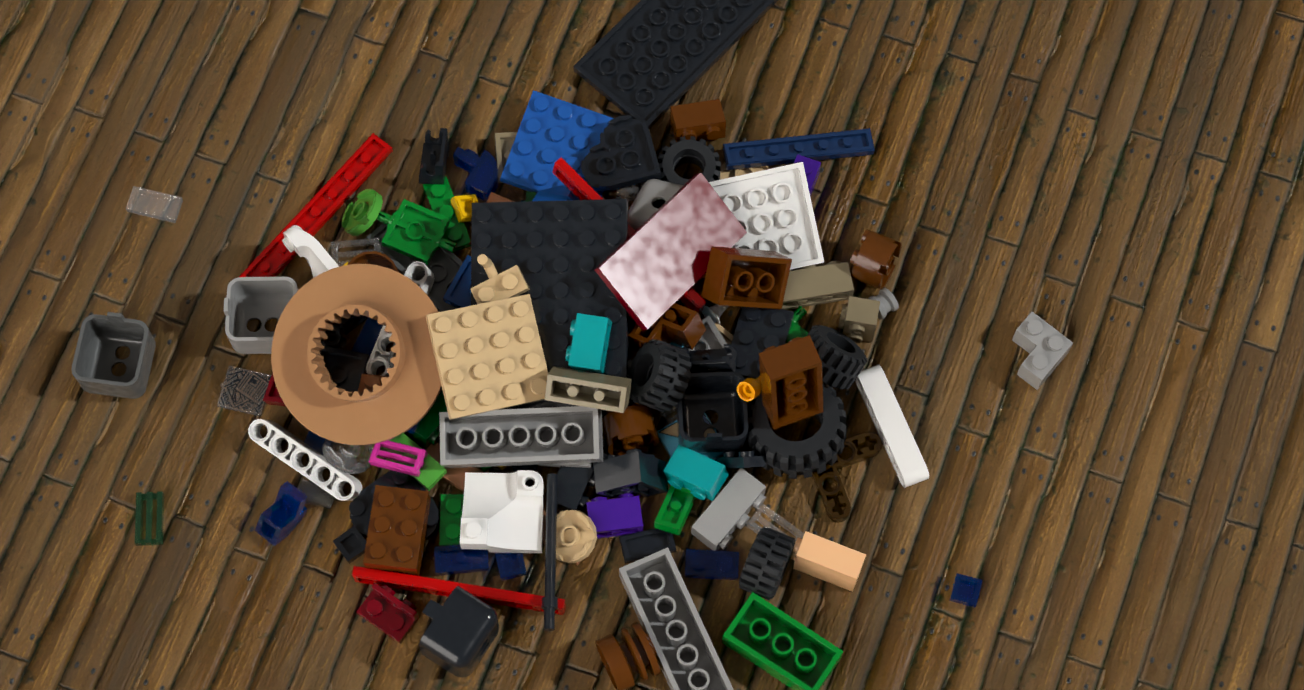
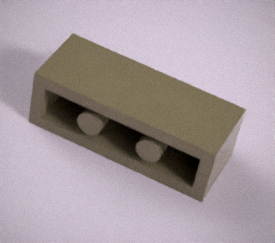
M831 261L824 266L816 267V265H809L799 270H790L782 309L788 310L798 308V306L806 307L849 300V296L853 297L854 293L849 263Z
M553 366L547 376L545 400L624 413L629 404L632 379Z

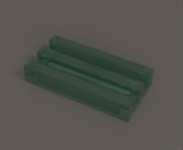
M163 491L157 493L147 492L146 494L136 492V546L163 545ZM143 500H147V502H146V538H145V539H142V532H143ZM153 500H157L156 539H152Z

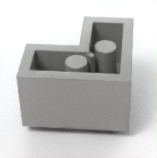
M1031 312L1016 329L1012 341L1029 353V356L1021 364L1017 375L1038 390L1069 353L1073 345L1072 341L1034 312Z

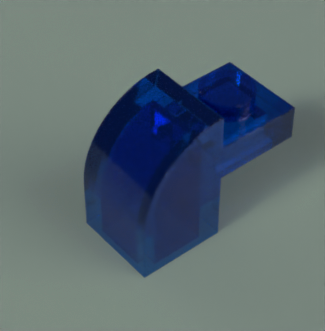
M457 147L453 154L455 165L470 172L465 181L466 192L476 194L477 198L486 202L490 193L496 192L499 184L498 167L495 158L486 150H484L479 158L478 154L474 151Z
M288 481L285 482L279 489L275 503L261 513L255 531L272 545L276 546L294 530L307 511L304 505L308 496Z

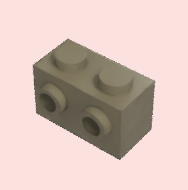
M849 296L848 305L842 304L838 328L843 329V334L855 343H861L862 341L872 343L877 326L880 301Z

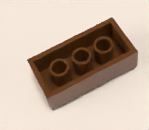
M810 335L803 338L796 337L786 344L778 347L771 346L759 353L762 403L773 429L823 412L822 361Z

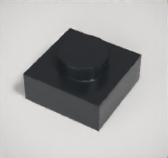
M355 525L333 540V543L349 564L365 553L366 540Z

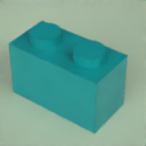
M577 313L576 320H572L570 326V335H573L572 346L568 345L566 350V361L569 362V367L576 370L604 373L612 321L609 318Z
M678 444L664 469L668 483L671 486L680 490L682 487L691 491L690 493L700 500L707 498L713 501L728 477L725 465Z

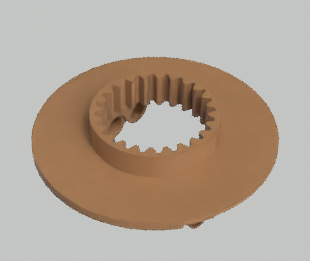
M350 264L336 267L319 274L303 285L293 295L280 315L271 348L274 381L280 397L291 414L303 426L318 436L333 442L349 445H370L388 441L416 425L434 405L442 389L426 321V315L438 313L432 300L410 278L392 269L372 264ZM351 315L370 317L378 320L379 324L386 326L385 332L392 334L389 337V341L396 344L391 348V351L396 353V357L390 358V361L394 364V367L387 368L386 371L389 377H382V385L374 384L373 390L364 389L363 392H349L336 387L337 384L333 382L329 371L324 366V357L319 352L324 349V346L320 342L328 338L325 333L326 330L332 331L334 329L333 322L341 323V317L349 319Z

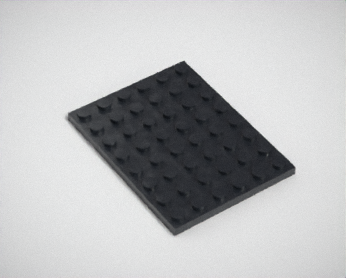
M600 199L472 203L471 288L489 279L484 267L477 261L479 255L485 254L491 259L498 274L517 265L530 289L519 296L530 294L548 373L553 366L572 369L568 366L569 362L566 361V350L568 345L572 346L573 335H570L571 322L576 320L577 313L607 317L612 321L604 373L599 374L628 378V312L595 271L628 238V200ZM471 292V306L477 305V302ZM541 400L504 409L571 407L577 405Z

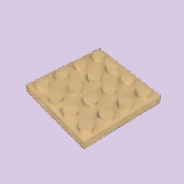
M530 294L426 315L449 420L545 400L548 370Z

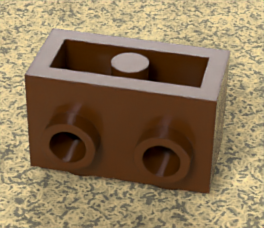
M720 99L670 106V124L676 142H679L680 137L684 136L686 140H690V136H694L696 141H700L701 138L704 140L725 138L726 120Z

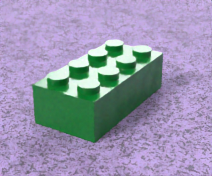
M754 592L751 593L722 638L724 645L793 690H821L844 652Z

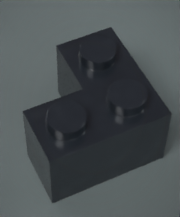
M640 449L627 450L626 454L620 456L608 455L603 457V462L593 463L597 494L608 498L626 493L650 497L668 492L667 477L664 473L666 462L655 458V455L645 454Z

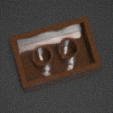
M712 246L701 297L717 305L782 309L792 259L776 251Z
M375 485L363 559L365 568L419 576L431 502L428 491Z

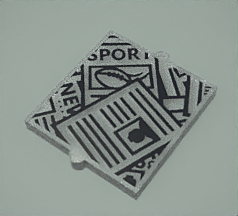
M229 366L224 383L220 385L222 390L217 406L262 416L266 403L263 401L271 375Z

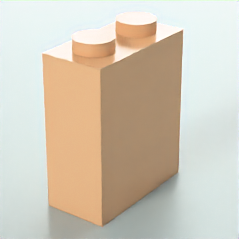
M805 531L803 539L797 538L791 559L795 560L793 569L853 592L866 554Z

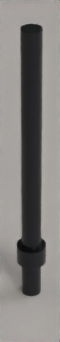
M554 473L547 474L545 597H542L545 631L555 630V610L558 609V598L555 597L558 475Z

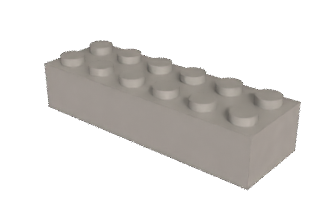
M583 406L503 409L449 420L448 412H439L440 465L445 468L603 462L602 409Z
M667 547L619 568V577L644 632L648 634L658 655V663L670 690H734L669 548Z

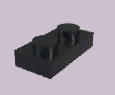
M754 451L723 452V457L713 458V460L725 465L726 468L766 466L765 456H754Z

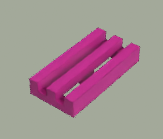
M388 440L374 445L368 462L373 466L419 477L421 473L420 468H423V460L427 457L428 453L421 448ZM380 447L416 455L418 457L417 459L402 456L400 454L380 450ZM377 456L414 465V467L379 459Z

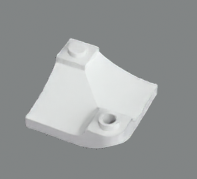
M291 226L283 232V244L290 252L295 250L299 257H305L311 267L313 278L330 269L339 267L323 246L312 235L303 231L300 226Z
M517 470L514 473L465 472L464 500L460 527L461 549L488 550L491 553H542L544 482L542 476L538 472L530 470ZM528 480L535 481L532 487L525 485Z

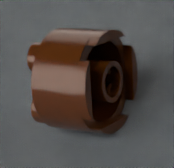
M866 229L861 239L862 246L860 250L855 249L851 256L850 263L853 265L850 273L852 278L881 290L882 287L886 286L895 269L894 256L899 258L902 244L875 231Z
M635 402L628 406L624 413L606 410V415L602 419V427L609 454L613 455L614 451L618 452L620 456L626 454V451L631 449H640L645 453L648 451L647 446L652 443L654 447L658 445L659 437L651 408Z

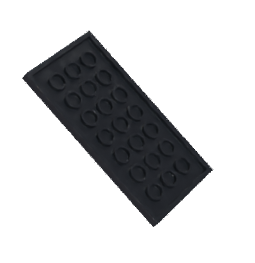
M641 0L573 66V70L623 113L631 115L633 119L640 120L641 122L644 121L648 129H650L670 109V106H673L778 0Z

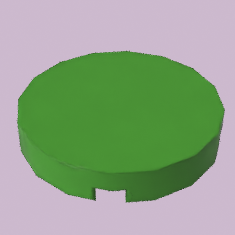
M365 189L358 193L356 196L358 200L355 203L351 202L343 214L342 227L351 236H358L364 233L374 223L380 213L383 203L382 196L373 189Z

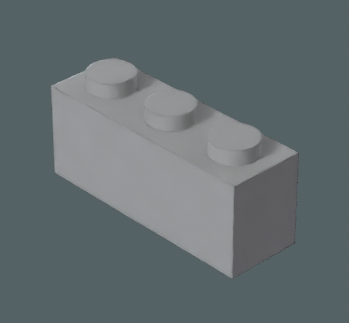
M740 468L693 524L691 534L715 553L720 547L725 549L732 541L733 536L731 534L737 527L742 529L750 518L748 516L749 512L753 508L758 509L765 501L766 486L743 468Z

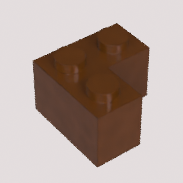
M674 303L648 330L642 331L636 323L628 337L636 353L642 348L644 343L652 339L668 344L674 342L693 350L706 331V328L698 312Z

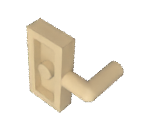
M485 254L478 256L477 261L484 267L489 279L470 289L477 304L517 297L530 290L517 265L498 274L491 259Z

